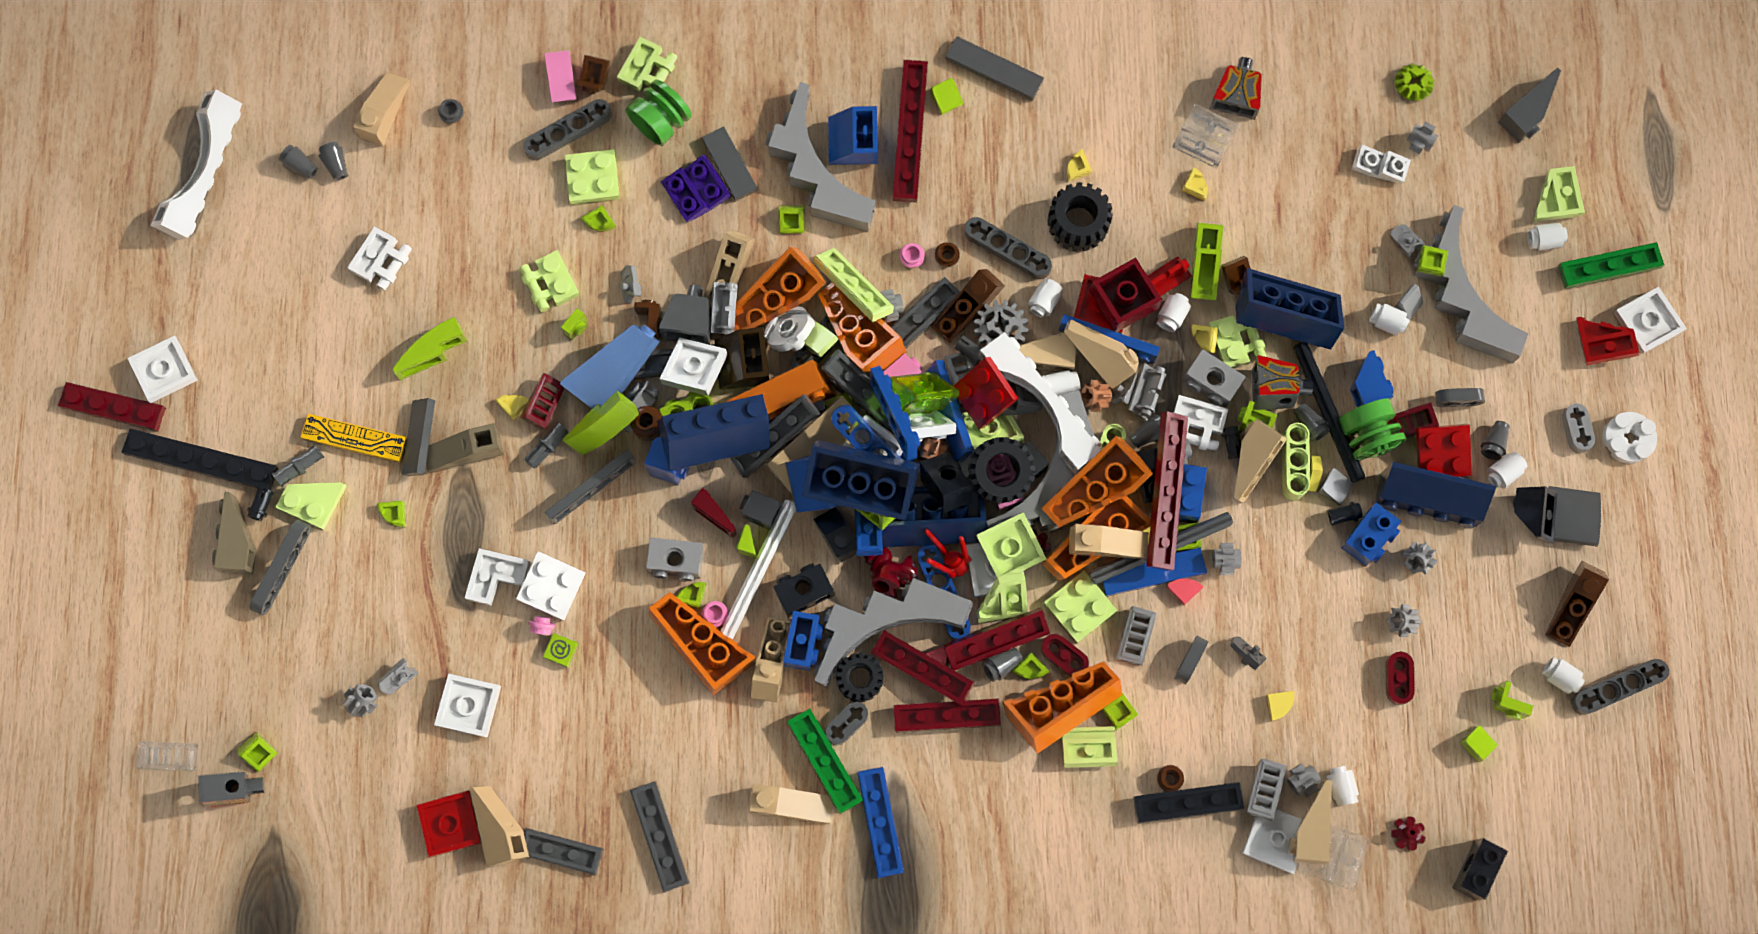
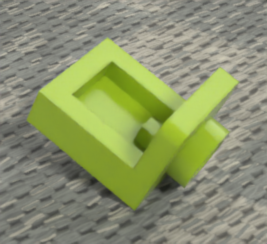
M1249 401L1247 407H1241L1237 418L1241 422L1239 430L1245 431L1249 423L1255 422L1256 419L1273 428L1277 414L1266 410H1254L1255 402Z
M1504 681L1499 686H1495L1491 700L1494 701L1492 709L1504 712L1505 717L1517 721L1531 716L1534 705L1508 697L1511 682Z

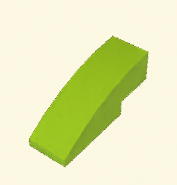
M1196 223L1190 298L1216 301L1224 225Z
M455 316L425 333L402 355L393 368L395 375L400 380L447 361L444 351L467 342Z
M616 391L602 406L597 404L563 438V441L581 455L593 451L630 424L639 415L637 407L619 391Z

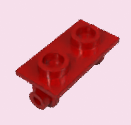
M1178 256L1147 275L1160 296L1192 277L1187 269L1189 267L1188 261L1185 258L1180 260Z

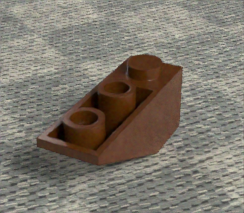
M988 269L978 270L931 327L948 343H951L977 317V312L983 311L984 305L986 303L989 305L1005 285Z
M1581 560L1565 589L1545 635L1569 647L1571 646L1609 581L1606 572Z

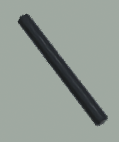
M1300 342L1293 347L1306 379L1313 381L1312 393L1323 418L1328 422L1329 432L1352 483L1365 479L1364 471L1359 460H1355L1353 456L1354 448L1351 449L1349 446L1350 439L1343 432L1338 420L1340 416L1308 343Z

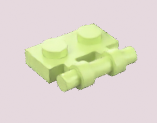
M639 37L620 70L617 80L637 91L641 90L643 84L649 85V88H651L650 84L655 79L664 82L668 73H672L677 56L669 52L666 58L660 57L662 53L661 46ZM654 65L660 68L655 77L649 75Z
M558 250L535 260L539 270L532 272L528 264L519 268L522 274L521 279L524 285L528 286L532 294L531 300L534 305L538 306L540 312H545L550 308L547 301L554 298L557 306L580 296ZM544 279L548 289L541 291L537 282Z
M1234 315L1209 323L1208 326L1218 328L1216 348L1220 360L1233 369L1248 365L1250 363L1248 354L1255 353L1256 358L1258 355L1267 357L1264 351L1265 343L1263 339L1260 340L1257 329L1237 324ZM1247 332L1250 344L1244 345L1241 333Z

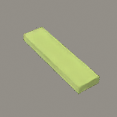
M835 248L814 256L813 263L872 322L893 313L894 306Z

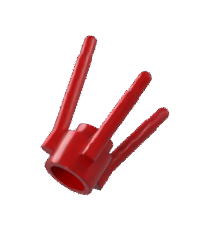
M925 529L924 533L945 556L944 565L930 558H927L926 562L948 574L951 579L966 574L972 558L968 555L963 536L959 537L962 554L958 551L948 552L928 529Z

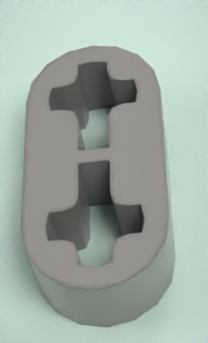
M1581 404L1570 405L1562 414L1568 444L1573 451L1584 453L1591 449L1595 443V435L1589 412ZM1573 412L1577 415L1580 414L1581 418L1576 421L1575 418L1570 417V414ZM1580 435L1582 439L1587 440V442L1584 445L1582 444V442L1577 443L1576 439L1580 437Z

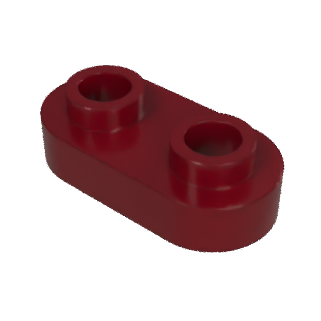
M1051 634L1043 640L1041 645L1043 656L1068 676L1072 677L1073 673L1089 667V660L1086 654L1063 636ZM1056 644L1059 647V651L1053 653L1050 651L1049 646ZM1076 660L1079 662L1080 667L1073 669L1070 666V662Z
M1399 651L1390 655L1386 660V696L1393 704L1404 705L1410 702L1415 694V671L1413 658L1408 653ZM1395 662L1402 664V670L1395 668ZM1396 688L1402 689V697L1396 695Z

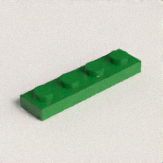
M1655 242L1561 262L1558 265L1564 288L1568 289L1661 269L1664 266V261L1658 243Z
M809 708L788 720V727L838 814L840 815L863 802L861 795L811 709Z

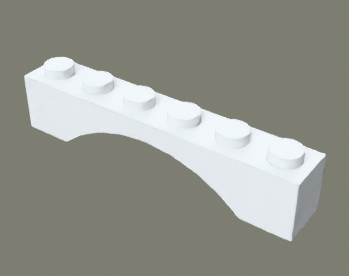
M218 90L204 93L196 113L201 137L200 155L196 168L189 181L179 192L159 204L151 224L152 227L176 239L188 238L194 232L196 227L195 219L205 205V200L203 199L206 192L210 190L214 183V178L212 177L215 170L222 163V152L232 138L230 132L233 125L240 118L241 112L239 110L242 103Z
M1005 332L980 350L979 359L982 361L986 357H991L1006 380L1022 386L1044 405L1057 430L1059 456L1076 475L1101 451L1102 445L1094 435L1090 436L1084 429L1085 424L1078 415L1073 416L1068 410L1069 405L1061 395L1057 396L1052 390L1053 386L1049 379L1044 375L1041 377L1035 370L1037 367L1034 361L1029 356L1025 357L1019 350L1020 345L1012 336L1009 338Z

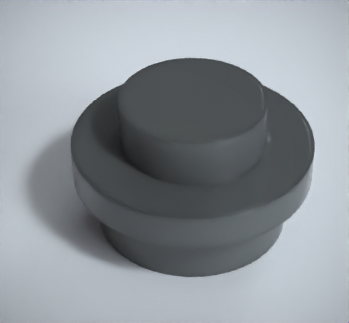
M447 99L439 106L438 113L444 122L452 124L458 122L463 117L464 110L459 101Z

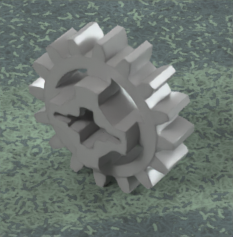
M994 300L993 307L986 303L984 305L985 312L978 311L977 317L979 319L974 320V326L977 327L974 330V336H981L978 339V344L985 343L988 345L993 341L991 337L996 339L1003 333L997 327L998 320L1001 326L1005 328L1004 332L1008 337L1015 330H1018L1013 338L1018 343L1024 344L1025 338L1022 335L1028 334V328L1024 327L1028 325V319H1021L1024 311L1020 310L1017 312L1016 303L1011 307L1007 306V300H1004L1002 305H999L997 300ZM993 315L992 321L984 325L987 318Z

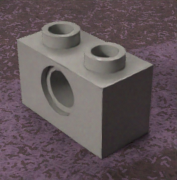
M1202 349L1186 373L1183 381L1186 382V386L1192 391L1201 392L1208 396V400L1214 405H1222L1226 408L1246 376ZM1213 376L1217 378L1219 384L1211 385L1207 381V377Z
M650 537L646 569L655 578L667 579L668 575L678 576V579L682 581H693L694 578L701 577L704 546L702 543ZM673 555L682 557L681 563L677 566L668 564L669 559Z

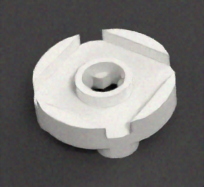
M797 306L787 311L780 318L772 319L765 329V338L774 351L784 352L790 349L798 351L804 346V340L815 326V321L803 307Z
M1620 413L1609 421L1603 430L1602 439L1604 446H1607L1611 452L1610 455L1615 460L1626 464L1637 463L1649 457L1655 450L1657 445L1656 425L1652 420L1639 413ZM1631 432L1636 440L1630 444L1628 439L1624 437V434Z

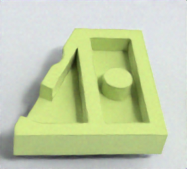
M1575 166L1550 169L1545 178L1534 222L1582 216L1585 211Z
M341 482L287 484L276 508L324 530L346 485Z
M1024 572L997 576L977 611L978 623L1012 618L1028 612Z

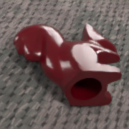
M883 547V555L864 556L866 563L871 565L869 573L872 579V586L876 592L896 599L897 592L895 588H904L906 581L917 578V569L911 555H908L902 563H896L892 561L891 550L888 547Z

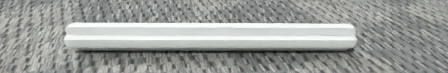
M784 500L720 631L728 638H734L795 513V503L790 500Z

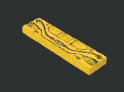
M308 414L301 434V438L306 441L401 463L407 438L404 436Z

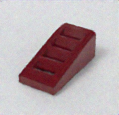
M542 373L519 418L541 430L546 429L564 391V387L560 385L561 382L546 373ZM545 382L556 387L557 390L553 392L544 387ZM541 391L551 396V401L540 395ZM537 400L548 405L547 409L537 405ZM533 409L544 414L542 418L533 414Z
M1431 402L1396 413V416L1387 422V425L1391 424L1390 422L1392 421L1399 423L1402 427L1399 433H1404L1406 438L1416 436V428H1414L1410 417L1412 415L1416 416L1418 428L1439 426ZM1425 412L1429 424L1424 425L1420 413ZM1400 419H1406L1409 431H1404Z
M702 488L691 501L693 510L728 536L734 538L737 534L734 525L707 490Z

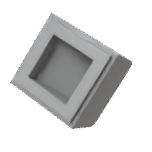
M1412 285L1395 306V308L1407 313V319H1411L1423 304L1418 285Z
M1332 468L1318 493L1341 505L1353 483L1338 470Z

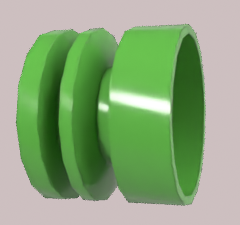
M655 79L650 84L651 88L648 87L643 90L647 101L637 97L625 108V111L641 133L656 145L663 146L674 135L671 125L678 129L681 128L683 121H688L692 117V113L676 91L663 81Z
M1389 398L1364 404L1345 413L1338 419L1346 436L1358 435L1357 438L1349 443L1351 449L1359 448L1353 453L1355 460L1384 455L1407 440L1404 433H1396L1402 428L1399 423L1387 425V422L1396 416Z

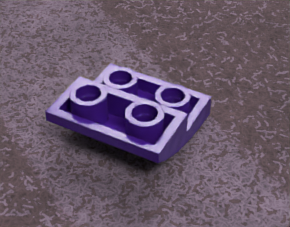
M705 155L700 156L685 169L678 168L661 181L686 222L704 215L732 196Z

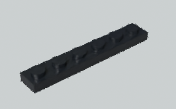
M129 429L121 452L127 456L254 488L264 487V490L272 489L275 480L272 473L278 471V467L273 464L134 429Z

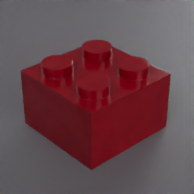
M1136 257L1092 281L1089 289L1090 294L1115 332L1158 310L1163 300Z

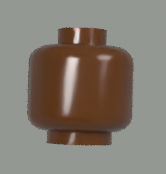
M652 406L638 408L639 415L630 423L633 433L643 441H653L660 437L657 420L662 417V414Z

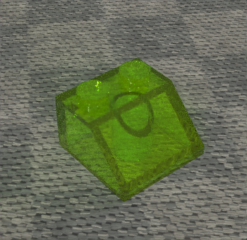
M934 372L890 377L892 391L894 394L897 393L899 395L901 409L903 413L907 412L908 416L912 413L930 414L932 411L943 410L959 396V390Z

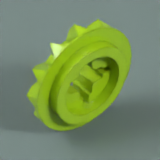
M1413 62L1410 65H1404L1397 72L1394 83L1397 92L1403 98L1410 101H1420L1431 94L1435 79H1433L1431 71L1424 68V64L1419 66ZM1412 77L1414 79L1422 78L1418 83L1419 86L1416 83L1408 86Z

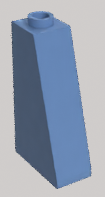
M643 324L642 327L632 325L564 378L560 385L591 409L597 404L602 406L616 391L623 394L660 341L654 337L656 333Z

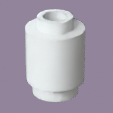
M1561 223L1536 225L1534 228L1528 229V245L1530 249L1536 248L1537 251L1562 248L1564 242L1568 240L1567 229L1562 227Z
M1045 279L1044 282H1040L1028 302L1031 313L1040 318L1050 316L1062 296V287L1051 279Z
M1179 293L1169 295L1157 316V325L1172 333L1180 328L1191 308L1188 298Z
M1377 303L1369 322L1373 323L1374 327L1397 336L1399 332H1405L1410 319L1406 318L1407 313L1385 303L1383 305Z
M1070 370L1045 375L1051 382L1052 390L1057 396L1075 390L1080 391V381L1076 371L1070 372Z
M1517 452L1506 454L1488 468L1487 478L1496 488L1505 489L1524 474L1527 463Z
M1552 657L1542 671L1548 682L1567 694H1570L1572 691L1578 692L1585 681L1582 679L1583 672L1562 658L1558 660Z
M1346 766L1330 769L1331 775L1326 776V779L1332 780L1331 797L1333 801H1336L1337 807L1358 802L1356 795H1359L1353 771H1347Z

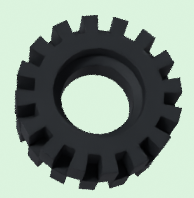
M861 652L859 654H850L838 666L836 672L838 689L843 693L844 697L851 699V701L865 702V700H871L875 695H878L883 685V669L878 660H875L869 654L865 655ZM856 668H864L870 674V681L864 687H856L850 682V673Z

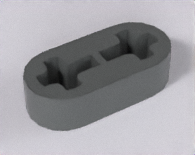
M1482 388L1443 389L1435 392L1436 406L1438 407L1478 406L1485 403V394Z
M1196 635L1174 679L1185 685L1188 683L1209 641Z
M852 702L826 727V737L831 744H844L865 724L868 719L866 706L861 702ZM852 708L855 710L861 708L863 710L861 712L863 718L860 721L856 718L849 724L847 720L852 716L850 710ZM845 724L847 727L842 731L844 737L842 739L839 737L833 739L831 737L833 735L831 729L833 727L839 729Z

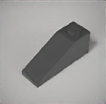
M1558 67L1507 110L1498 123L1518 143L1525 137L1531 139L1540 130L1538 125L1545 117L1561 73Z

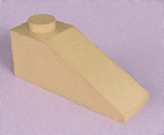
M386 72L362 105L354 124V129L360 139L384 146L410 84V79Z
M734 230L724 233L704 297L709 299L711 307L713 282L735 283L738 285L755 238Z
M1070 320L1067 322L1064 333L1112 389L1136 373L1139 360L1132 349H1127L1123 343L1076 321Z
M1065 333L1051 335L1020 346L1019 350L1025 357L1029 356L1034 361L1037 370L1049 372L1065 370L1072 372L1074 370L1077 347Z
M1258 419L1255 422L1249 423L1243 433L1245 437L1241 445L1234 498L1241 502L1246 501L1288 439Z
M1075 524L1070 528L1069 554L1147 559L1148 532L1099 525Z
M1326 780L1322 784L1295 832L1294 839L1290 838L1289 855H1293V862L1326 865L1330 862L1332 780Z
M753 784L749 811L753 814L830 824L833 803L827 795Z

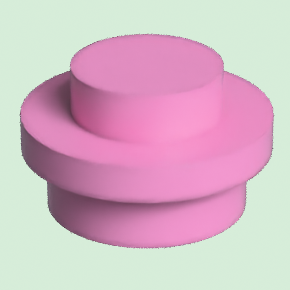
M907 244L900 251V261L908 268H917L924 261V250L917 244Z
M719 601L709 602L702 611V618L712 623L715 627L722 626L728 616L727 607Z
M535 616L534 620H529L528 625L531 626L530 632L536 634L550 635L551 629L555 627V624L550 622V618Z

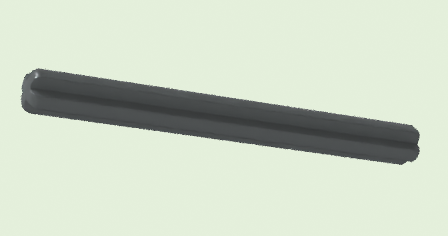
M1225 512L1177 533L1176 550L1230 527L1233 524L1231 515ZM1121 557L1091 570L1089 577L1093 584H1098L1147 563V559Z

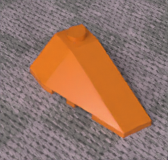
M790 246L736 302L734 331L756 328L807 302L826 283L816 266L799 248Z
M833 282L818 294L846 356L863 372H868L870 368L876 366L887 369L903 354L907 353L900 335L882 319L872 322Z
M1115 436L1041 509L1060 528L1135 492L1153 473L1123 438Z

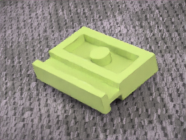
M1115 726L1075 727L1062 736L1064 768L1117 766Z

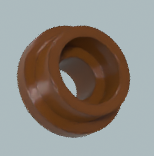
M942 243L935 250V260L943 267H952L959 260V249L952 243ZM948 252L952 257L945 259L942 255Z
M1167 765L1158 772L1157 782L1167 792L1176 791L1182 787L1184 775L1177 766ZM1167 774H1172L1175 777L1174 783L1170 784L1166 781Z

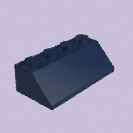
M1247 268L1236 303V323L1331 350L1344 330L1341 295Z
M763 394L665 415L657 420L669 472L769 449V417Z
M817 440L812 445L802 497L906 520L920 463Z
M1392 462L1380 474L1375 503L1381 504L1387 510H1407V513L1412 516L1420 517L1424 514L1432 516L1433 520L1438 522H1458L1460 527L1471 529L1484 521L1496 486Z
M925 486L915 487L906 520L895 518L882 531V546L934 545L924 533L925 529H928L942 545L959 544L960 536H963L965 543H979L976 535L986 530L984 498L974 490L972 492L971 504L943 513Z

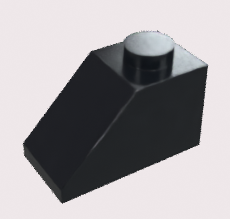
M1546 486L1516 488V496L1513 499L1514 513L1537 538L1552 544L1554 540L1558 493Z
M836 507L813 519L838 564L856 555V537Z

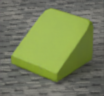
M949 78L931 87L930 95L942 115L964 105L953 78Z
M804 205L779 206V233H804Z
M744 525L737 544V550L739 554L756 559L757 556L750 526Z
M1480 725L1460 742L1477 762L1487 758L1498 746Z
M255 732L237 750L238 755L257 772L278 753L258 732Z

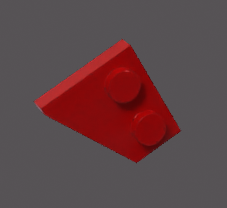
M1576 317L1586 366L1639 356L1634 329L1623 326L1615 327L1610 323H1596L1587 321L1584 317Z

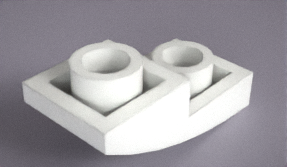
M1361 145L1357 149L1352 170L1374 178L1404 183L1410 159L1391 151L1381 153Z

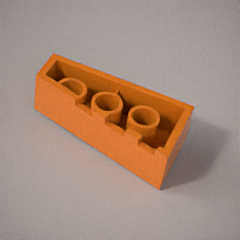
M1125 496L1089 513L1080 524L1143 531L1150 527L1151 519ZM1069 534L1041 564L1060 582L1101 556L1069 554Z
M1103 661L1073 673L1072 677L1062 681L1058 679L1050 682L1048 687L1038 691L1033 689L1025 692L1024 696L1012 700L1010 698L1005 700L1003 705L1008 720L1038 754L1122 695L1120 678Z

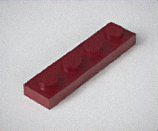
M66 382L58 406L63 409L157 432L166 407L160 404Z
M1037 608L946 643L943 647L950 667L955 671L1050 634L1043 610Z
M883 630L871 651L872 654L959 705L964 704L975 684L972 680Z
M999 698L965 700L963 705L950 701L893 706L895 733L1001 726Z

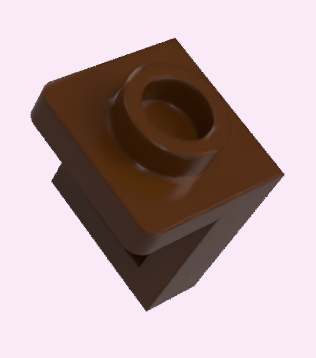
M584 55L580 79H576V85L582 86V91L596 94L597 90H604L610 60Z
M1245 256L1221 265L1229 293L1237 297L1245 270L1247 268L1251 269L1248 258Z
M653 300L635 302L634 309L636 314L648 315L647 327L656 333L654 337L659 340V327L663 319L660 304Z

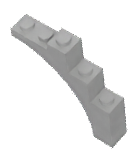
M800 82L798 89L793 90L791 94L790 104H792L790 112L786 111L783 124H775L773 132L769 131L767 135L766 146L769 148V155L790 161L787 176L790 177L791 186L812 191L808 200V206L811 207V216L869 232L876 210V201L857 194L841 184L827 171L817 157L810 142L806 126L810 87L809 84Z
M1454 205L1449 212L1445 211L1439 223V226H1442L1441 233L1435 235L1430 246L1448 250L1444 275L1440 277L1418 272L1416 269L1414 276L1438 284L1439 287L1434 296V299L1438 300L1435 309L1460 318L1455 332L1458 333L1455 342L1514 363L1521 356L1529 333L1510 325L1496 315L1480 299L1469 282L1462 264L1459 248V226L1464 208ZM1420 252L1418 253L1414 262V266H1416L1417 268L1419 263Z
M1075 390L1061 394L1069 405L1068 410L1073 416L1078 415L1085 424L1084 429L1090 436L1094 435L1080 391ZM1058 435L1054 458L1047 474L1038 487L1022 503L1007 513L987 520L986 530L1021 512H1024L1031 527L1035 526L1034 523L1037 522L1040 531L1047 530L1048 533H1052L1062 529L1041 509L1075 476L1059 456Z
M913 578L911 584L906 583L901 596L904 598L903 602L876 591L873 592L872 597L867 596L862 608L865 611L864 615L834 604L833 609H828L823 621L826 624V630L834 634L832 637L829 636L824 644L823 651L826 653L823 661H818L815 666L813 675L816 678L814 681L827 687L843 659L866 639L885 629L916 622L944 623L964 629L973 603L971 600Z

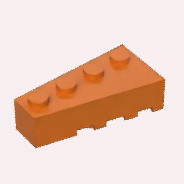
M812 359L725 402L763 394L770 423L803 394H807L812 403L825 401L837 396L829 382L830 378L820 369L822 366Z
M671 592L649 607L651 619L713 696L755 664L756 657L745 651L730 637L725 636L716 629L717 627L700 617L696 611Z

